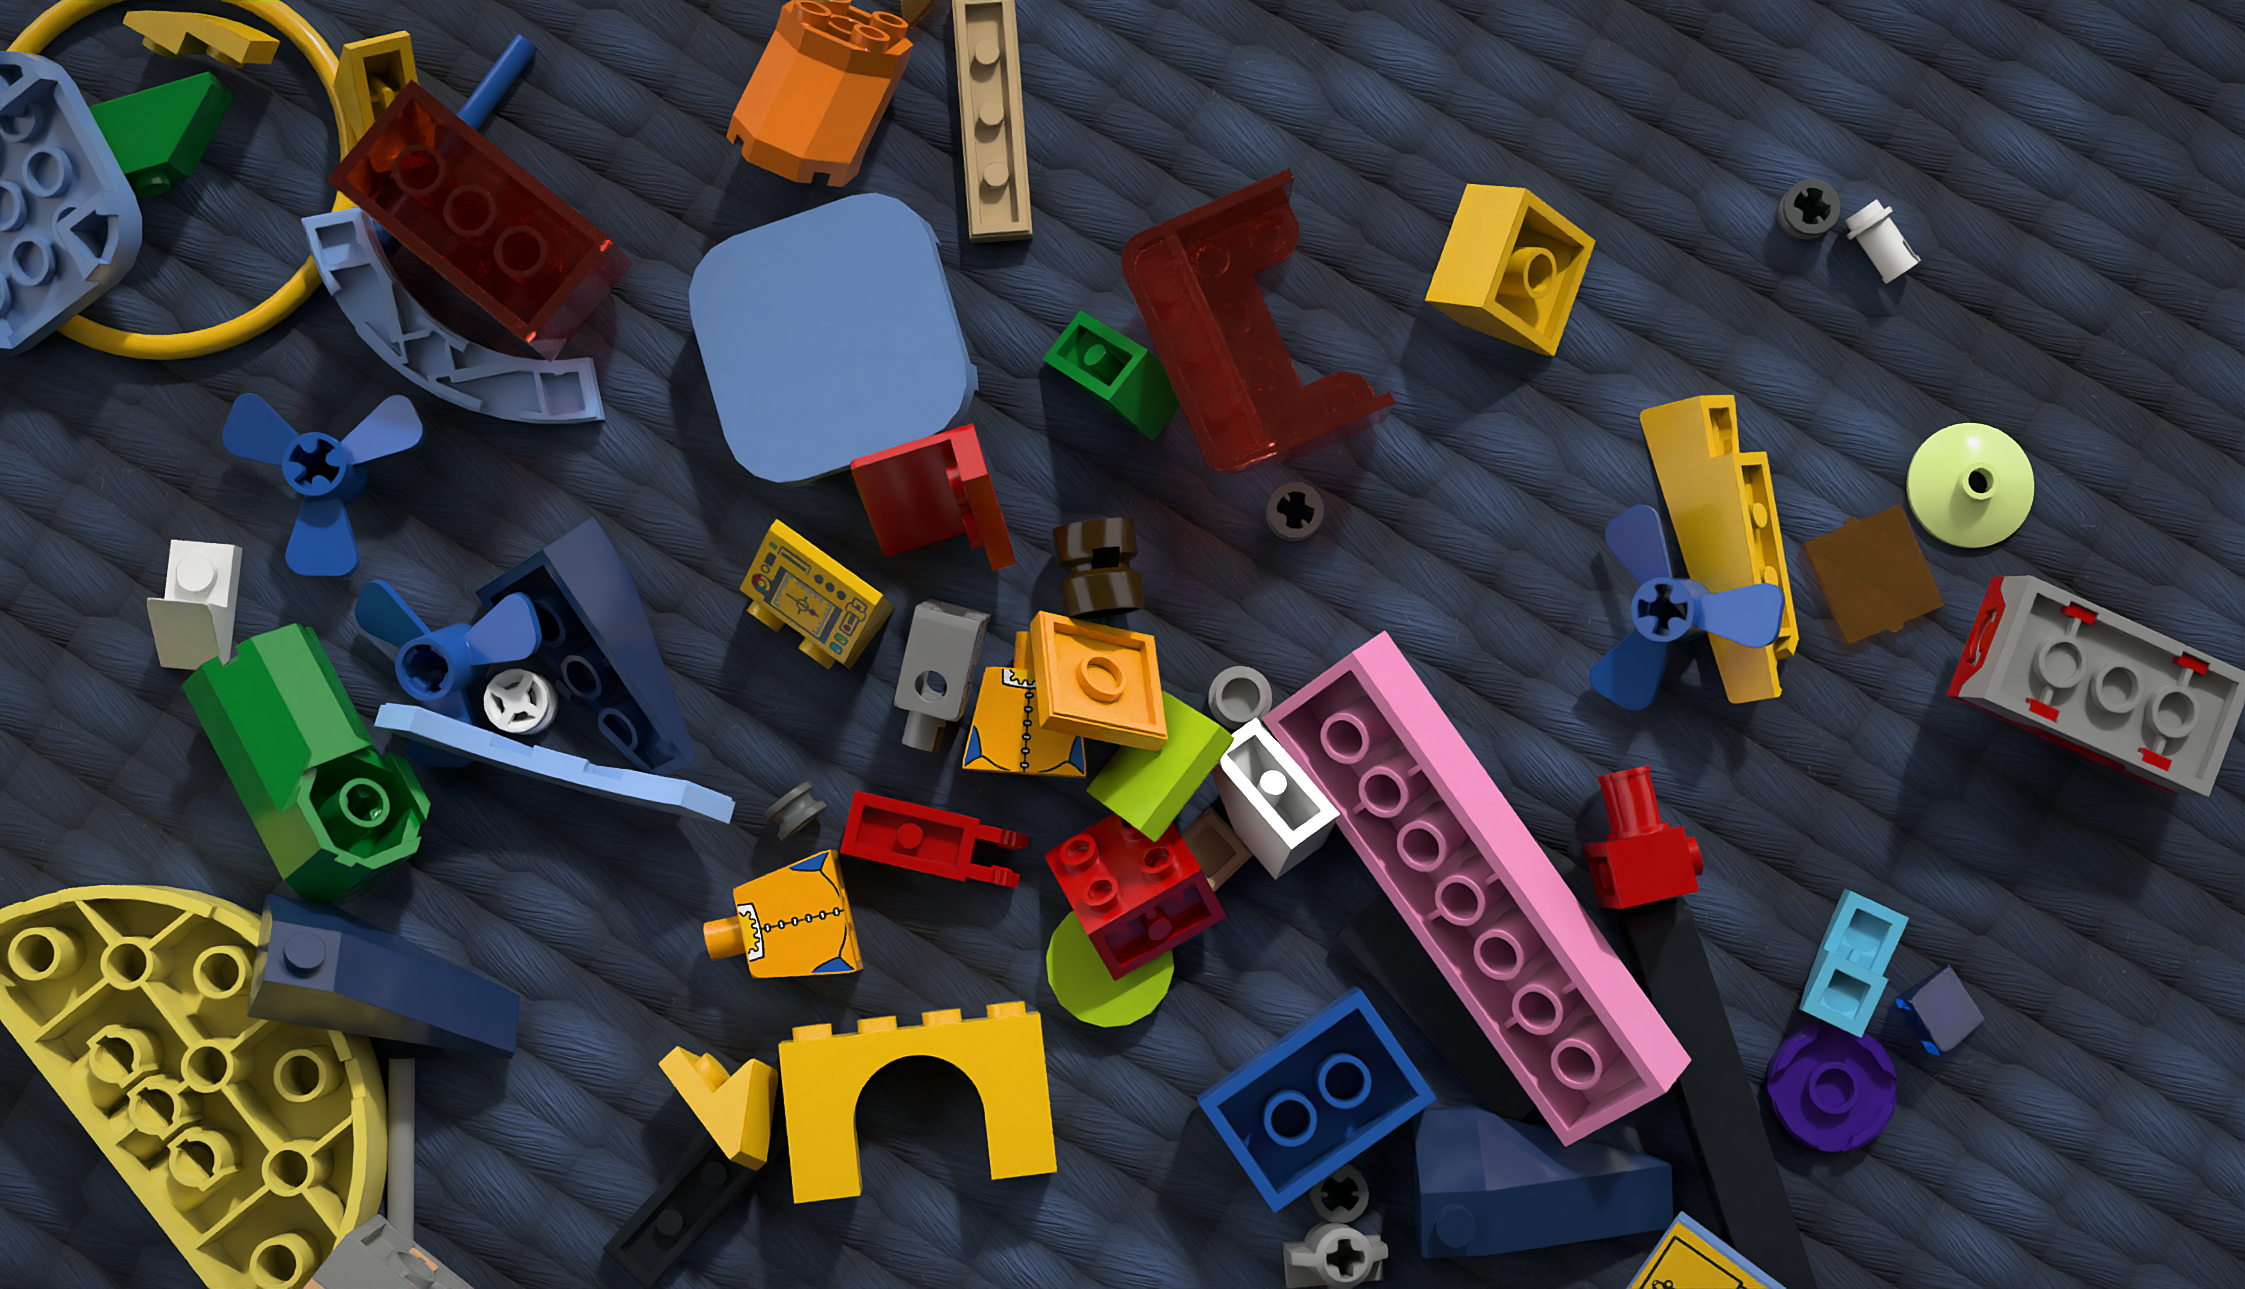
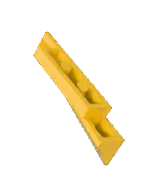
M1734 395L1696 396L1645 409L1640 413V422L1690 579L1703 584L1711 594L1755 584L1771 583L1778 586L1785 597L1780 633L1777 639L1767 647L1752 648L1707 632L1728 700L1733 704L1780 697L1782 689L1779 685L1776 667L1779 660L1794 655L1799 636L1767 453H1739Z

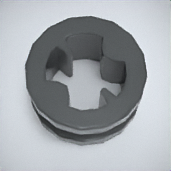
M1806 179L1799 181L1782 197L1777 208V219L1781 229L1788 236L1799 241H1811L1818 239L1836 223L1840 215L1841 203L1837 192L1831 185L1818 179ZM1807 196L1815 199L1814 209L1823 213V219L1817 216L1810 224L1802 221L1803 211L1794 207V201L1800 204Z
M1290 482L1280 486L1271 495L1266 507V521L1270 530L1278 538L1287 542H1300L1310 538L1318 530L1324 517V504L1320 495L1313 487L1302 482ZM1289 496L1303 498V509L1312 512L1311 522L1308 524L1302 519L1299 524L1300 529L1287 527L1286 516L1282 513H1277L1278 503L1282 501L1285 505H1288L1290 501Z
M809 781L802 783L787 793L762 815L767 822L774 821L779 825L777 836L781 841L790 838L806 827L828 807L823 800L815 801L812 798L811 791L814 787Z
M1346 1163L1310 1188L1309 1196L1312 1205L1321 1217L1329 1222L1342 1224L1355 1220L1363 1213L1368 1204L1369 1191L1367 1182L1361 1173ZM1332 1177L1337 1182H1342L1347 1177L1353 1179L1356 1187L1349 1188V1192L1352 1196H1355L1352 1204L1345 1207L1343 1204L1336 1202L1330 1208L1324 1205L1321 1197L1328 1196V1193L1325 1189H1322V1186L1327 1179Z

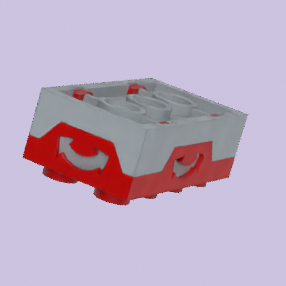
M2031 575L2002 576L1991 578L1946 696L2161 791L2209 797L2245 704V671Z

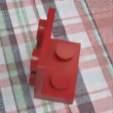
M973 423L866 455L850 462L852 475L884 556L889 557L967 533L972 550L981 547L985 548L992 571L1017 564L1000 504Z
M1114 813L1045 854V858L1075 914L1114 981L1227 917L1201 867L1173 822L1160 839L1153 842Z

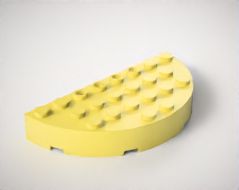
M99 885L68 888L0 909V1020L209 1289H303L344 1236L376 1216L381 1204L388 1165V1111L380 1067L369 1036L247 1017L262 916L230 901L198 891L168 886Z

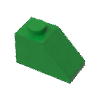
M208 71L88 108L132 188L135 197L147 198L164 194L171 189L170 183L191 177L232 105L233 98L230 89Z
M1081 310L1042 359L1048 366L1117 419L1152 441L1155 440L1165 425L1174 418L1179 407L1192 392L1149 350Z

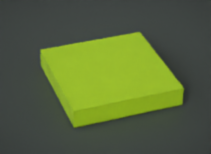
M1164 690L1162 692V700L1168 736L1166 743L1158 752L1121 745L1086 790L1095 799L1153 842L1160 839L1236 739L1221 725Z

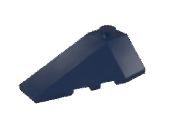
M594 516L475 592L488 612L510 594L524 592L531 597L542 634L541 644L534 654L559 677L554 687L568 701L576 695L579 696L598 715L597 722L600 732L641 772L667 777L689 766L698 759L630 569L617 552L613 541L605 534Z
M267 893L264 900L247 1017L509 1059L515 1054L520 995L334 905Z
M1477 1106L1428 1107L1410 1118L1414 1236L1423 1258L1503 1254L1668 1229L1673 1222L1672 1164L1667 1160L1597 1140L1591 1142L1579 1139L1565 1147L1551 1127L1534 1122L1532 1125L1499 1116L1494 1111Z

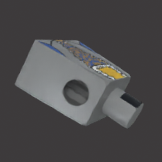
M931 598L916 606L894 699V706L910 710L902 739L903 744L925 751L939 752L947 720L957 722L965 714L991 614ZM929 671L937 672L944 677L946 681L944 693L935 692L928 686L927 677Z

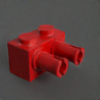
M1650 765L1597 777L1611 833L1606 834L1607 840L1583 845L1599 908L1624 909L1699 891L1696 876L1703 875V861L1699 846L1693 836L1686 838L1683 826L1670 827L1669 822L1662 823L1650 776Z

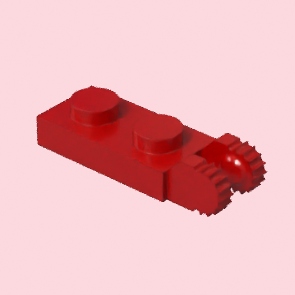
M855 790L840 853L967 882V878H972L1017 889L1020 874L1014 873L1012 869L996 865L986 867L971 863L976 839L995 842L999 847L1018 850L1019 848H1027L1030 835L980 824L981 819Z

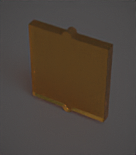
M1901 504L1859 521L1856 517H1850L1843 522L1842 528L1802 544L1845 645L1852 644L1886 629L1890 632L1900 631L1903 628V622L1945 606Z

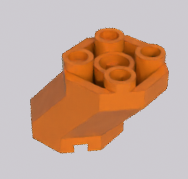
M851 0L789 1L782 6L776 29L733 113L726 138L733 145L741 139L744 141L741 154L748 162L794 182L811 184L814 173L819 172L830 174L828 186H845L858 175L865 151L907 67L913 44L905 37L908 24L900 17L890 13L875 11L869 14L850 6Z

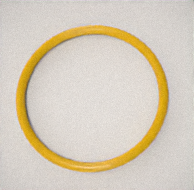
M61 0L33 21L6 51L39 55L59 34L79 20L100 9L126 0ZM221 0L248 10L272 24L294 43L315 69L329 96L339 132L340 174L336 198L331 212L360 207L365 185L366 161L334 87V80L339 65L337 57L315 29L280 0ZM310 254L296 274L273 296L247 313L212 328L182 334L144 335L100 325L77 314L59 327L57 331L90 348L118 356L152 360L199 357L245 343L268 331L300 307L316 291L323 280L312 254Z

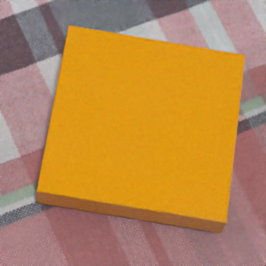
M1039 611L1030 623L1040 729L1158 752L1168 740L1154 636Z

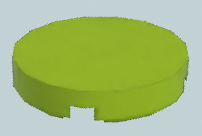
M1074 911L1070 912L1053 932L1046 955L1048 981L1060 1004L1079 1020L1101 1027L1130 1025L1150 1014L1167 994L1174 971L1171 949L1114 981Z

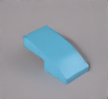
M1844 889L1817 952L1799 1009L1861 1038L1889 980L1883 977V974L1909 918L1857 893Z

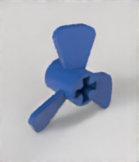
M245 393L235 400L224 426L222 438L226 449L237 457L282 467L287 483L295 491L305 495L285 554L286 563L289 568L295 573L307 577L342 578L353 574L360 565L361 559L345 505L354 502L364 492L368 482L367 464L417 449L426 437V427L410 399L402 395H393L386 398L341 442L320 432H310L300 436L265 400L256 394ZM328 453L326 456L327 464L334 468H339L336 478L330 482L327 478L317 475L312 480V472L317 473V469L323 461L322 456Z
M1635 505L1608 523L1605 530L1607 546L1638 581L1641 587L1635 593L1631 604V616L1637 629L1590 669V683L1599 694L1627 710H1645L1655 703L1672 642L1694 641L1707 632L1752 648L1767 647L1777 639L1781 629L1785 604L1784 594L1778 586L1771 583H1761L1711 594L1698 581L1673 578L1660 517L1651 506ZM1667 592H1671L1670 600L1672 603H1686L1687 615L1685 619L1681 617L1671 618L1668 622V627H1665L1661 618L1665 617L1664 606L1666 602L1662 599Z
M382 580L366 583L362 587L355 607L356 620L365 632L401 648L395 662L397 679L410 696L422 701L421 708L478 727L466 687L479 682L487 674L491 663L522 660L532 656L538 650L542 639L534 603L531 597L524 592H516L506 596L473 627L463 623H456L433 632L397 592ZM446 665H448V672L444 668ZM409 739L407 746L410 758L421 766L459 768L475 761Z

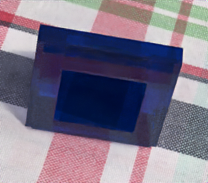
M1949 964L1941 967L1894 998L1927 1051L1935 1055L1942 1056L1954 1048L1985 1020Z

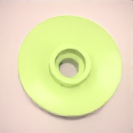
M1963 423L1938 431L1918 448L1909 465L1906 490L1914 516L1929 534L1951 546L1975 549L1998 543L2009 537L2021 526L2032 506L2034 477L2028 458L2012 438L1991 426ZM1972 471L1979 472L1986 478L1987 488L1984 493H1977L1969 486L1968 479Z

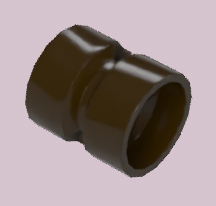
M1102 518L1070 523L1052 529L1056 566L1067 571V577L1059 583L1063 616L1079 620L1096 619L1133 613L1145 608L1141 573L1130 568L1129 563L1138 554L1133 519ZM1100 558L1103 568L1092 570V559Z

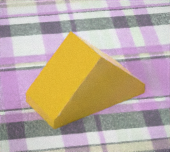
M400 31L343 45L334 87L366 163L373 168L427 154L430 151L410 34L406 31Z

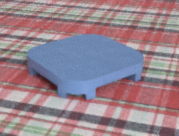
M0 51V357H14L33 348L124 278L134 266L142 244V216L132 188L77 85L64 68L44 56L15 51Z
M878 193L849 196L732 236L711 248L696 267L688 292L692 324L724 437L736 461L754 476L790 487L817 485L815 480L851 469L850 462L854 459L955 429L968 414L974 391H979L977 366L970 362L937 249L941 244L931 225L899 199Z

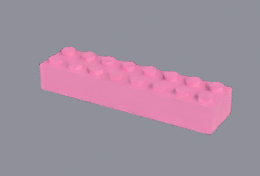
M1386 631L1347 655L1262 717L1286 753L1340 813L1335 823L1565 1147L1665 1094L1690 1063L1691 1058Z

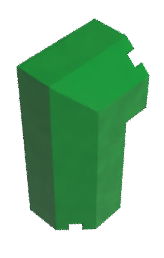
M294 623L251 637L234 646L239 655L229 660L224 666L218 656L201 664L181 686L280 875L303 900L334 905L336 907L361 897L417 852L421 836L417 837L420 824L427 819L431 804L406 758L392 752L385 756L379 754L313 628L306 627L303 629L301 624Z

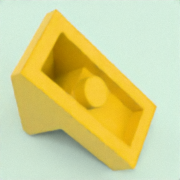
M679 1046L658 1063L729 1160L755 1171H758L767 1162L778 1085V1072L776 1069L756 1059H751L730 1077L725 1068L710 1054L705 1053L702 1057H699Z

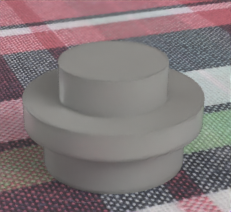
M1245 666L1231 667L1221 672L1212 682L1208 695L1209 707L1218 722L1230 729L1239 730L1255 718L1260 723L1263 721L1262 717L1269 713L1272 705V691L1266 678L1255 669Z

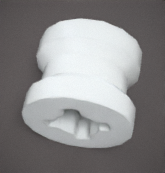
M510 669L496 675L488 684L484 695V710L489 720L499 729L520 735L537 734L546 729L555 719L558 710V695L553 685L543 676L522 669ZM530 688H532L530 695L532 697L533 704L530 703V696L528 694Z

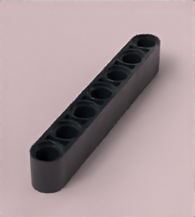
M1680 895L1620 914L1618 916V925L1636 983L1691 1058L1690 1063L1672 1084L1671 1088L1722 1241L1786 1289H1818L1695 920L1687 902Z

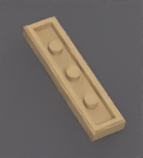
M952 0L970 242L974 244L1033 239L1015 0Z

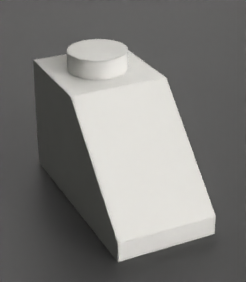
M1255 718L1232 734L1236 738L1234 743L1211 773L1234 832L1276 880L1323 846L1340 813L1259 720Z

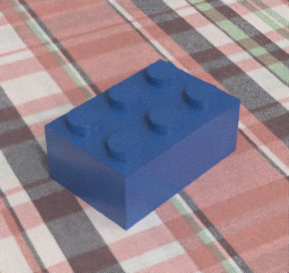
M1355 986L1197 1096L1199 1105L1274 1214L1437 1100L1363 991Z

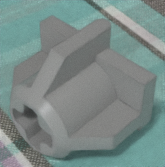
M1323 1221L1311 1228L1304 1241L1283 1242L1287 1288L1327 1285V1289H1352L1353 1286L1361 1282L1384 1280L1382 1259L1388 1258L1387 1244L1381 1241L1378 1234L1363 1235L1344 1223Z

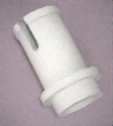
M1876 199L1845 220V223L1851 230L1846 236L1849 240L1854 237L1858 240L1882 275V280L1887 284L1916 265L1921 259L1918 255L1914 254L1888 216L1893 211L1892 208L1889 206L1884 209Z

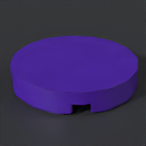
M1828 1022L1806 1025L1784 1038L1769 1059L1764 1083L1769 1110L1785 1133L1809 1148L1828 1152H1844L1863 1147L1882 1133L1894 1115L1897 1098L1894 1097L1896 1091L1894 1080L1897 1081L1894 1064L1881 1044L1865 1032L1860 1038Z

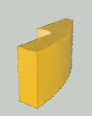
M131 11L126 13L123 24L144 35L142 44L145 47L173 60H179L181 55H210L212 58L228 66L242 69L244 63L271 64L281 42L242 23L200 13Z

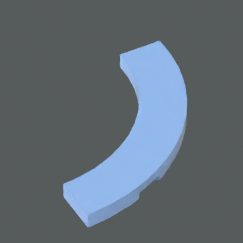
M362 206L360 207L361 209L357 207L301 218L310 252L331 296L335 297L342 311L355 326L359 336L384 361L410 381L436 396L461 407L502 419L537 424H577L605 420L593 358L534 360L506 355L466 339L431 315L412 296L388 261L377 237L372 218L367 215L371 216L369 208Z
M392 703L381 705L374 727L497 768L589 794L663 812L729 824L736 803L731 801V797L690 781L651 775L628 769L597 766L591 764L587 759L536 745L532 748L493 732L417 706Z

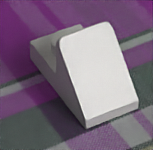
M171 540L164 599L147 598V610L161 667L196 670L201 664L216 656L219 657L223 666L230 660L243 548L228 544Z

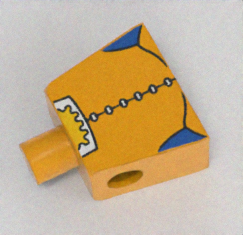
M1016 632L1013 668L986 667L963 758V769L974 772L1086 779L1087 764L1084 737L1040 729L1031 632Z
M837 850L819 852L734 888L733 896L738 915L704 923L705 942L711 960L714 961L746 953L752 978L841 974L863 969Z

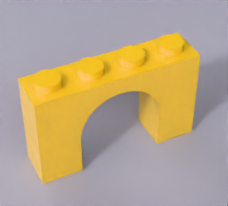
M1014 1001L986 1005L987 1017L962 1020L961 1009L956 1008L923 1012V1025L897 1027L896 1016H885L857 1020L858 1032L832 1035L831 1023L792 1028L793 1040L782 1041L778 1046L794 1204L861 1195L863 1187L856 1129V1106L860 1092L870 1077L881 1067L896 1059L912 1055H928L944 1059L960 1068L976 1086L984 1106L992 1180L1057 1172L1040 1013L1038 1011L1026 1012L1025 1001Z

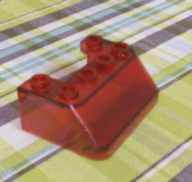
M1289 168L1136 234L1125 245L1121 257L1123 279L1201 455L1211 468L1223 474L1244 473L1301 458L1384 422L1395 404L1390 391L1376 397L1368 381L1356 373L1336 372L1305 386H1302L1253 276L1285 261L1291 256L1297 246L1299 225L1289 204L1294 184V178Z

